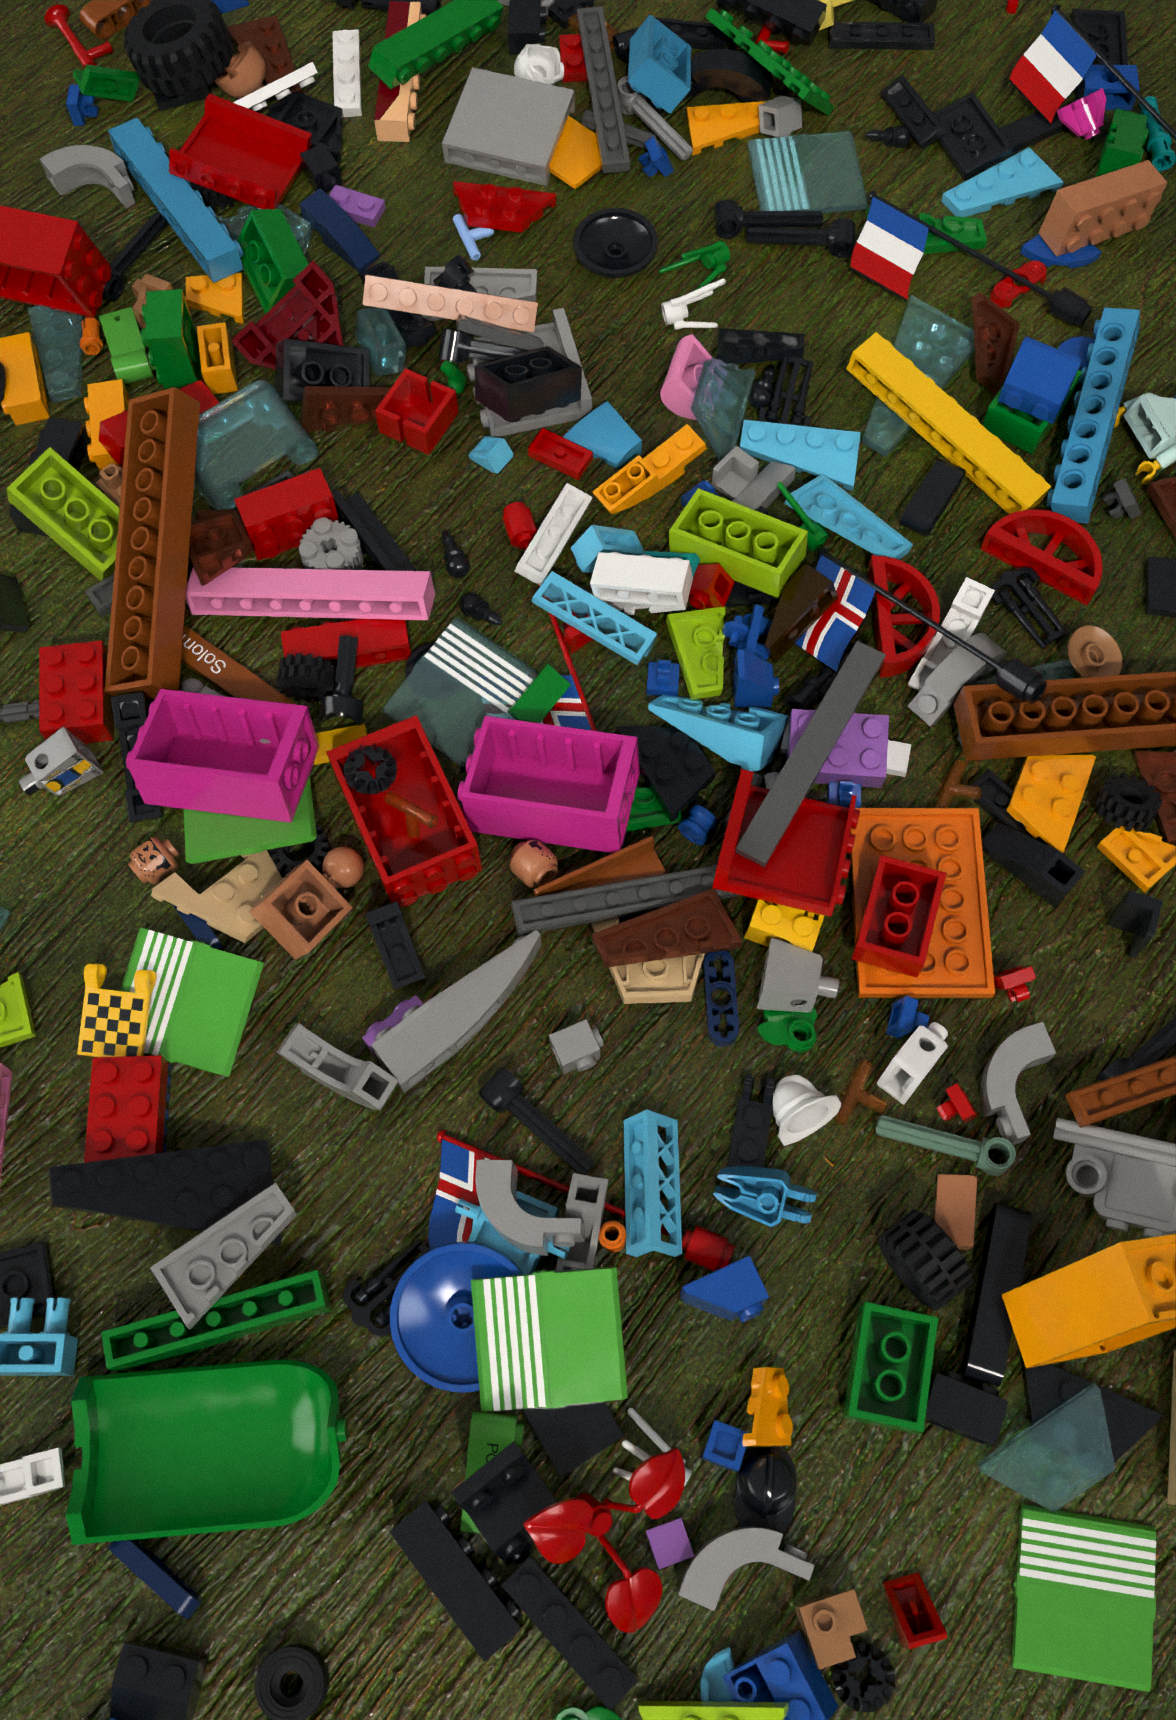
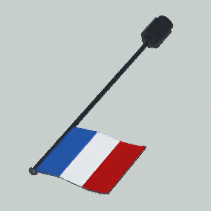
M1059 4L1053 5L1051 8L1052 16L1043 32L1018 60L1010 75L1009 82L1051 126L1057 110L1083 81L1097 57L1176 140V131L1060 10L1061 6Z
M875 190L869 192L868 200L871 202L869 214L854 246L850 270L900 299L908 301L910 282L923 256L929 231L1048 298L1047 306L1051 307L1049 314L1070 326L1076 325L1081 327L1090 315L1093 306L1088 304L1089 300L1064 287L1061 292L1056 290L1054 294H1051L876 195Z

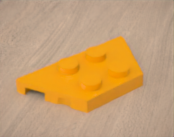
M1042 755L1026 757L1006 811L1016 821L1024 824L1026 830L1035 839L1041 837L1050 847L1064 854L1096 756Z

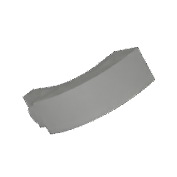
M75 145L55 150L39 158L47 179L61 196L82 185L99 184L110 189L126 209L135 204L132 195L134 187L130 181L124 161L107 149L91 145Z
M984 633L975 634L965 641L998 663L1007 654L1004 649ZM958 646L924 681L925 685L907 707L930 727L934 726L957 699L963 686H970L977 679L987 677L994 667L961 646Z
M1044 1022L1027 1026L1010 1035L989 1058L981 1076L979 1096L983 1116L987 1117L997 1114L996 1124L999 1133L1003 1138H1007L1012 1145L1022 1143L1031 1135L1016 1098V1079L1021 1071L1048 1063L1056 1054Z
M299 1023L294 1024L276 1052L299 1067L301 1072L327 1088L360 1105L375 1110H381L399 1081L373 1062L356 1059L338 1050Z
M512 1160L476 1161L475 1184L479 1203L492 1226L508 1243L531 1254L548 1256L549 1241H553V1245L558 1247H573L575 1242H585V1226L581 1218H541L526 1213L518 1206L516 1197L518 1170Z
M573 1173L566 1203L565 1218H581L585 1226V1242H575V1246L570 1247L569 1252L560 1248L561 1251L566 1252L568 1255L566 1259L558 1256L555 1271L594 1268L608 1179Z
M757 1526L738 1527L713 1537L697 1551L685 1570L677 1593L683 1598L715 1611L726 1580L737 1568L751 1562L769 1563L810 1581L815 1565L806 1561L808 1553L788 1544H786L784 1551L778 1549L783 1537L781 1532Z

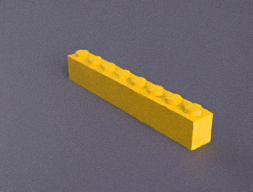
M875 332L853 351L846 369L946 459L965 469V475L1008 514L1034 509L1043 500L1051 488V485L1045 481L1043 476L1032 470L1023 462L1019 455L1014 454L996 435H993L981 425L976 417L970 415L953 397L947 395L938 387L933 379L927 377L910 359L904 357L896 350L890 341Z

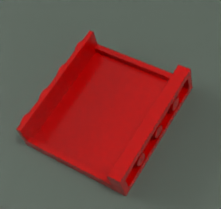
M209 93L205 99V114L181 149L178 151L170 148L169 174L260 209H277L303 168L300 153L311 148L312 133Z
M741 769L712 888L831 917L835 904L842 905L846 891V885L840 883L841 878L847 879L851 860L846 859L845 856L846 853H852L856 835L850 834V830L856 829L859 820L860 810L855 809L857 796L852 795L848 808L805 798L764 868L735 853L737 845L770 789L751 785L754 772Z

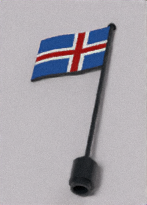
M826 548L818 550L817 556L819 561L815 570L833 581L838 599L794 645L836 674H838L846 650L867 618L876 593H879L997 669V686L1021 702L1028 701L1033 704L1044 694L1047 682L1043 680V676L1039 672L1016 658L1005 661L1002 664L996 662L828 554Z

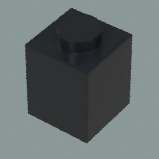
M324 143L300 153L304 175L315 191L321 188L326 193L331 191L335 185L342 186L339 165Z

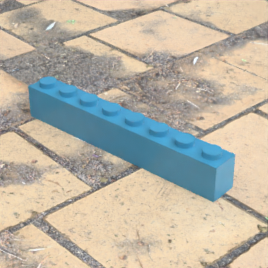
M135 118L109 129V136L116 155L124 161L125 167L167 220L168 224L211 281L215 283L243 270L240 259L243 256V252L237 240L232 241L226 226L223 223H218L214 211L210 206L206 207L204 205L201 194L198 190L194 191L192 189L190 181L169 174V158L161 142L156 143L148 126L144 127L139 119Z

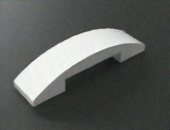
M966 577L941 626L966 641L972 636L995 590ZM937 632L925 656L922 657L912 675L908 686L920 691L925 685L924 681L959 645Z
M61 1448L31 1454L19 1460L0 1464V1506L66 1487Z

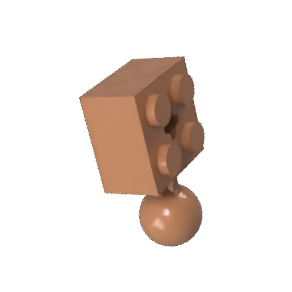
M342 846L329 851L322 863L323 874L308 860H305L293 868L249 911L295 960L309 953L353 908L339 894L336 888L352 887L362 878L364 862L356 850Z

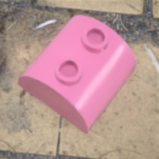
M693 334L685 336L678 342L661 388L660 397L664 405L673 413L687 419L702 420L710 418L725 371L720 366H716L717 362Z

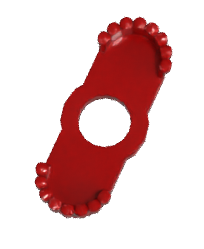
M1034 260L1026 263L1019 269L1012 270V272L1034 284L1039 281L1043 284L1046 280L1047 268L1042 262ZM1007 276L995 285L990 294V300L1000 308H1007V306H1011L1013 299L1020 294L1029 292L1031 289L1026 286L1015 285L1012 278Z

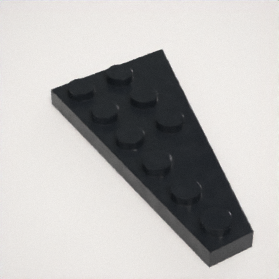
M267 1139L54 1166L48 1169L51 1206L92 1214L101 1213L118 1216L121 1219L152 1222L155 1225L201 1233L273 1185ZM280 1233L269 1245L280 1246L282 1244Z

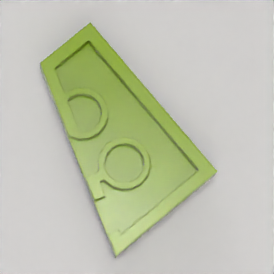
M725 607L667 615L666 624L691 700L720 696L722 693L724 674L723 642L725 639L722 630Z

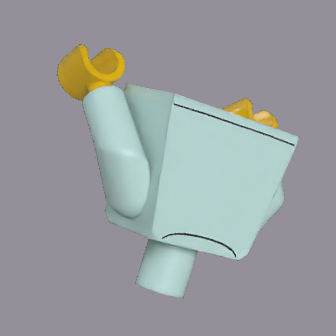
M1145 393L1124 402V406L1119 407L1114 428L1117 427L1121 416H1124L1149 459L1154 458L1155 460L1154 462H1142L1136 471L1135 476L1142 471L1149 474L1142 480L1141 484L1143 485L1149 484L1152 481L1156 470L1159 468L1163 470L1176 461V399L1160 397L1153 393Z

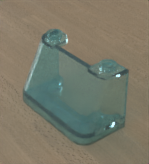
M258 380L199 415L194 487L216 511L233 509L236 507L234 499L242 496L238 485L242 481L286 454L293 463L301 465L315 458L319 453L313 440L275 388L265 380Z

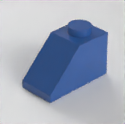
M737 650L733 674L734 708L771 707L773 696L779 695V677H773V665L745 650Z

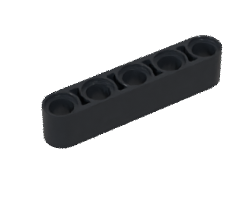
M996 1202L993 1204L988 1221L963 1354L962 1377L997 1387L1001 1385L1013 1329L1001 1294L1020 1287L1032 1221V1213Z

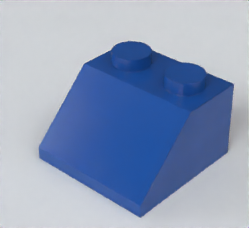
M1025 336L1006 377L998 401L1011 408L1028 413L1037 419L1053 424L1068 396L1082 359Z
M749 1255L683 1286L680 1298L687 1305L729 1321L739 1317L741 1323L761 1314V1311L764 1310L763 1305L769 1298V1295Z

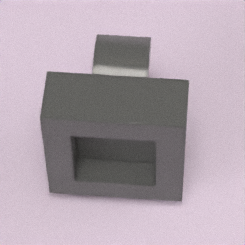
M1124 478L1114 483L1117 493H1110L1103 499L1107 506L1118 503L1115 509L1109 511L1113 519L1120 518L1125 511L1131 519L1141 515L1142 511L1126 479Z

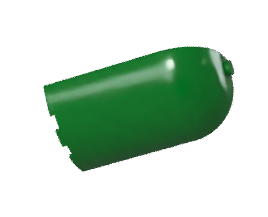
M268 1360L80 1377L71 1399L75 1428V1448L82 1447L81 1469H75L73 1472L72 1490L66 1511L72 1545L278 1527L297 1522L311 1515L328 1500L334 1491L339 1477L341 1442L348 1440V1422L346 1417L340 1416L339 1396L335 1382L322 1369L308 1363L293 1360Z

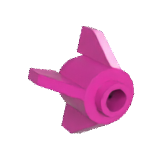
M1103 88L1057 110L1060 121L1077 137L1083 135L1084 140L1100 133L1099 127L1104 125L1106 96Z

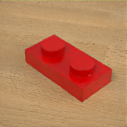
M580 34L559 35L560 58L564 65L562 83L587 81Z
M544 428L541 429L528 448L529 457L577 480L581 478L593 460L592 451Z

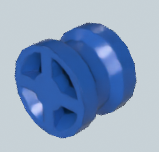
M694 805L689 810V817L681 820L678 824V829L689 841L702 846L708 839L707 834L710 831H715L719 822L710 811L699 805Z

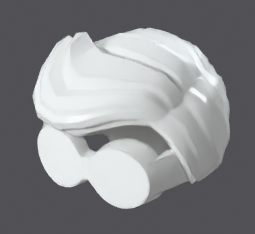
M526 44L516 58L514 74L518 78L555 85L556 82L563 79L564 65L560 62V54L556 47Z

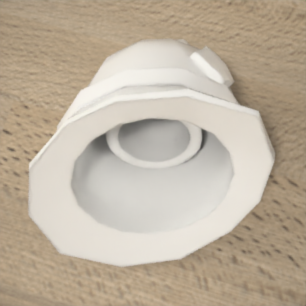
M794 1074L781 1079L775 1086L772 1108L776 1124L779 1126L778 1137L782 1144L786 1146L800 1141L827 1124L839 1112L841 1102L836 1095L825 1096L811 1082L800 1075Z

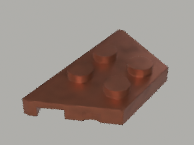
M210 509L198 510V516H192L189 558L201 586L208 584L254 552L251 541L235 509H221L218 511Z

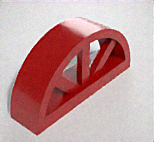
M1022 510L1001 518L987 531L980 550L1016 569L1022 567L1033 569L1040 576L1039 581L1086 606L1091 601L1102 577V557L1092 536L1076 521L1048 510ZM1027 533H1039L1053 538L1043 551L1030 544ZM1062 542L1077 555L1079 560L1064 562L1054 557L1053 554Z
M871 555L867 570L868 579L887 592V581L899 585L900 587L892 595L902 600L908 593H911L923 609L924 613L922 614L939 624L940 605L936 592L928 579L916 568L901 560L887 556ZM876 593L871 605L876 650L886 654L885 660L879 669V678H887L902 674L916 666L922 657L925 656L934 639L936 630L927 625L925 636L915 645L894 629L892 625L925 623L910 613L891 614V610L896 604ZM895 644L905 650V652L896 654Z

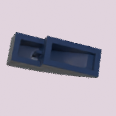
M321 188L299 203L303 220L321 234L323 243L357 272L361 273L380 258L378 251L357 224Z

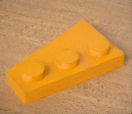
M766 101L687 107L686 118L690 144L693 149L692 156L700 154L702 148L711 145L714 148L720 147L725 140L734 137L740 140L760 133L759 105Z

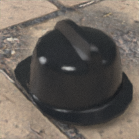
M754 1446L747 1450L743 1456L740 1469L737 1472L735 1514L741 1527H764L783 1534L792 1522L795 1510L796 1470L790 1456L780 1447Z

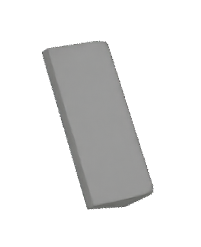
M771 461L732 502L755 511H759L760 506L767 508L782 493L777 487V483L782 482L787 488L795 478L796 468L791 465Z

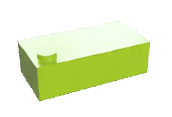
M49 447L7 487L8 501L96 578L102 581L115 571L120 508Z
M698 488L670 528L669 546L670 552L696 553L700 558L698 565L720 564L733 580L779 598L790 576L795 573L806 556L808 531Z

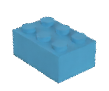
M649 14L630 38L628 83L631 88L637 93L646 95L657 108H663L668 113H671L691 90V46L651 14Z

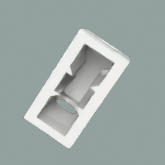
M932 1022L928 1028L919 1025L892 1059L876 1084L904 1105L947 1049L948 1045L944 1041L948 1036L947 1030L936 1022Z

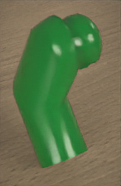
M446 360L442 363L440 370L448 377V385L446 387L455 390L457 397L465 389L466 377L452 361Z

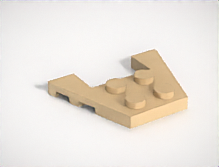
M264 850L260 853L241 855L245 859L242 863L201 894L193 890L174 872L152 889L151 896L160 902L165 900L177 906V910L186 915L192 913L206 920L207 925L246 943L264 928L249 911L283 878L268 851Z
M619 918L592 922L591 926L594 933L619 924ZM706 953L609 967L624 1004L691 1002Z

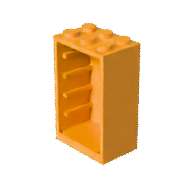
M1176 1234L1117 1243L1001 1294L1026 1369L1109 1353L1176 1328Z

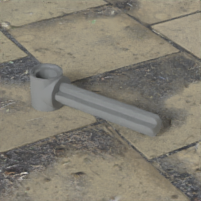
M628 76L621 78L617 87L621 113L625 115L636 114L679 159L684 161L689 159V156L693 153L692 147L646 102V95L637 93L631 88L628 83Z

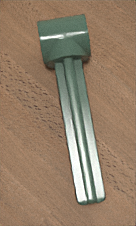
M883 1115L878 1118L875 1129L878 1136L976 1162V1168L982 1169L985 1173L992 1176L1004 1174L1013 1164L1016 1157L1015 1148L1012 1143L1001 1137L992 1139L982 1137L980 1142ZM992 1149L1001 1151L1005 1156V1163L995 1164L988 1156V1151Z

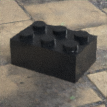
M548 346L476 365L475 400L508 422H517L529 415H540L545 413L546 410L553 408H564L570 403L581 400L582 367Z

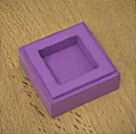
M682 1518L646 1530L658 1570L694 1557Z

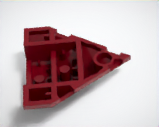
M314 260L292 280L296 285L257 323L250 321L231 340L250 363L275 370L276 344L283 339L344 346L334 283Z

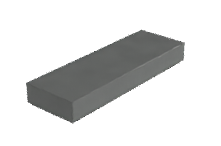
M458 315L455 326L457 330L527 350L542 348L544 345L538 336L464 315Z

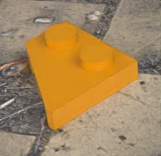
M234 273L215 283L211 281L208 275L186 277V302L188 307L206 310L218 317L221 314L234 317L236 323H244V280L242 273Z
M1121 826L1119 829L1116 828L1097 846L1144 893L1176 865V846L1161 841L1162 837L1141 831L1135 832L1134 828L1130 832L1125 831L1124 826Z
M753 1368L752 1391L748 1401L747 1413L754 1415L752 1433L743 1434V1446H792L793 1424L788 1413L787 1402L789 1383L785 1377L784 1368Z

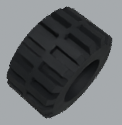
M912 1209L878 1236L882 1254L900 1281L921 1303L935 1311L940 1310L973 1283L968 1263L952 1239L934 1220L918 1210Z

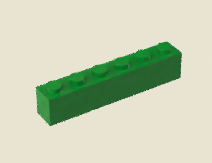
M454 0L375 45L368 67L390 89L399 84H406L411 77L418 73H424L435 63L443 62L448 55L460 52L465 45L471 42H477L487 32H494L500 25L503 6L497 0Z
M314 1270L221 1297L190 1330L175 1310L102 1331L101 1336L107 1369L118 1373L330 1312L332 1309L325 1277L320 1271Z

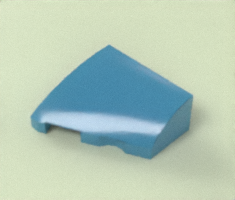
M608 401L582 418L563 436V438L592 451L594 459H603L606 464L617 469L638 455H641L642 440Z

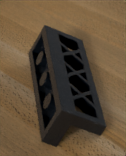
M337 488L331 491L340 522H344L345 526L349 524L350 528L356 530L362 551L376 570L417 571L358 492L344 499Z

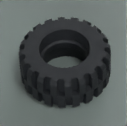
M152 0L148 6H143L139 9L138 14L130 19L129 26H126L123 43L125 52L140 81H142L147 89L159 95L164 94L167 97H174L175 94L184 96L188 95V92L200 91L201 87L205 85L209 86L217 76L220 77L224 73V67H228L232 57L233 41L220 11L213 1Z

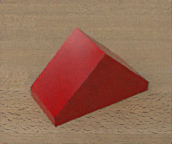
M919 1572L883 1582L884 1592L901 1646L913 1649L947 1639V1632Z

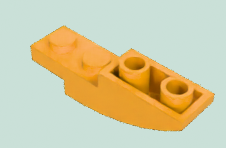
M686 424L645 458L642 459L638 455L596 488L593 494L610 514L630 508L651 497L685 473L684 467L707 449L706 444Z

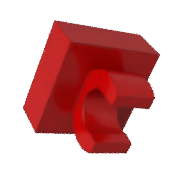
M571 611L572 615L578 618V616L573 611ZM566 622L563 625L564 640L571 654L594 640Z
M1019 965L994 974L995 989L1006 990L1010 1002L1015 1000L1016 1002H1021L1030 998V993L1025 983L1036 979L1032 966Z
M958 1083L945 1089L951 1100L936 1107L941 1118L945 1121L959 1114L962 1120L967 1123L979 1116L963 1088Z

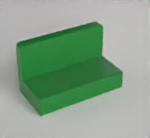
M87 64L85 70L74 69L73 77L82 94L87 96L133 102L140 82L137 73L132 71Z

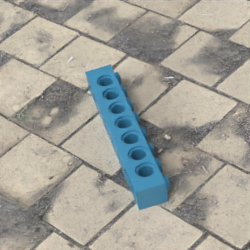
M1104 308L1101 320L1097 319L1095 322L1093 336L1096 340L1095 343H1090L1088 347L1087 361L1090 362L1088 367H1083L1080 381V384L1083 385L1082 391H1077L1075 395L1074 409H1076V413L1069 417L1067 433H1070L1068 440L1064 439L1062 442L1060 454L1063 458L1062 464L1056 465L1054 472L1056 486L1055 489L1049 490L1047 507H1051L1052 512L1069 517L1077 523H1089L1140 330V310Z

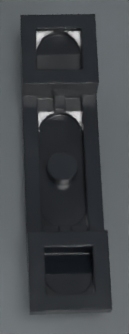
M143 692L111 697L115 728L119 730L127 784L125 796L129 822L163 818V806L144 804L139 791L136 789L130 770L126 766L127 754L133 749L138 739L139 728L144 725L149 714L145 695Z

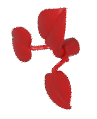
M673 1447L667 1452L646 1459L636 1468L629 1483V1495L636 1503L634 1505L613 1502L608 1498L600 1502L592 1494L582 1493L576 1498L565 1499L544 1508L523 1523L525 1530L531 1536L540 1554L547 1561L554 1564H563L575 1558L585 1545V1534L589 1533L600 1541L624 1575V1579H619L609 1586L605 1597V1607L609 1619L624 1633L636 1632L637 1629L642 1628L650 1619L661 1600L662 1583L658 1574L648 1567H641L631 1574L628 1566L604 1536L612 1525L610 1510L639 1513L644 1509L645 1513L652 1519H659L668 1514L680 1500L684 1489L685 1466L682 1455L676 1447Z

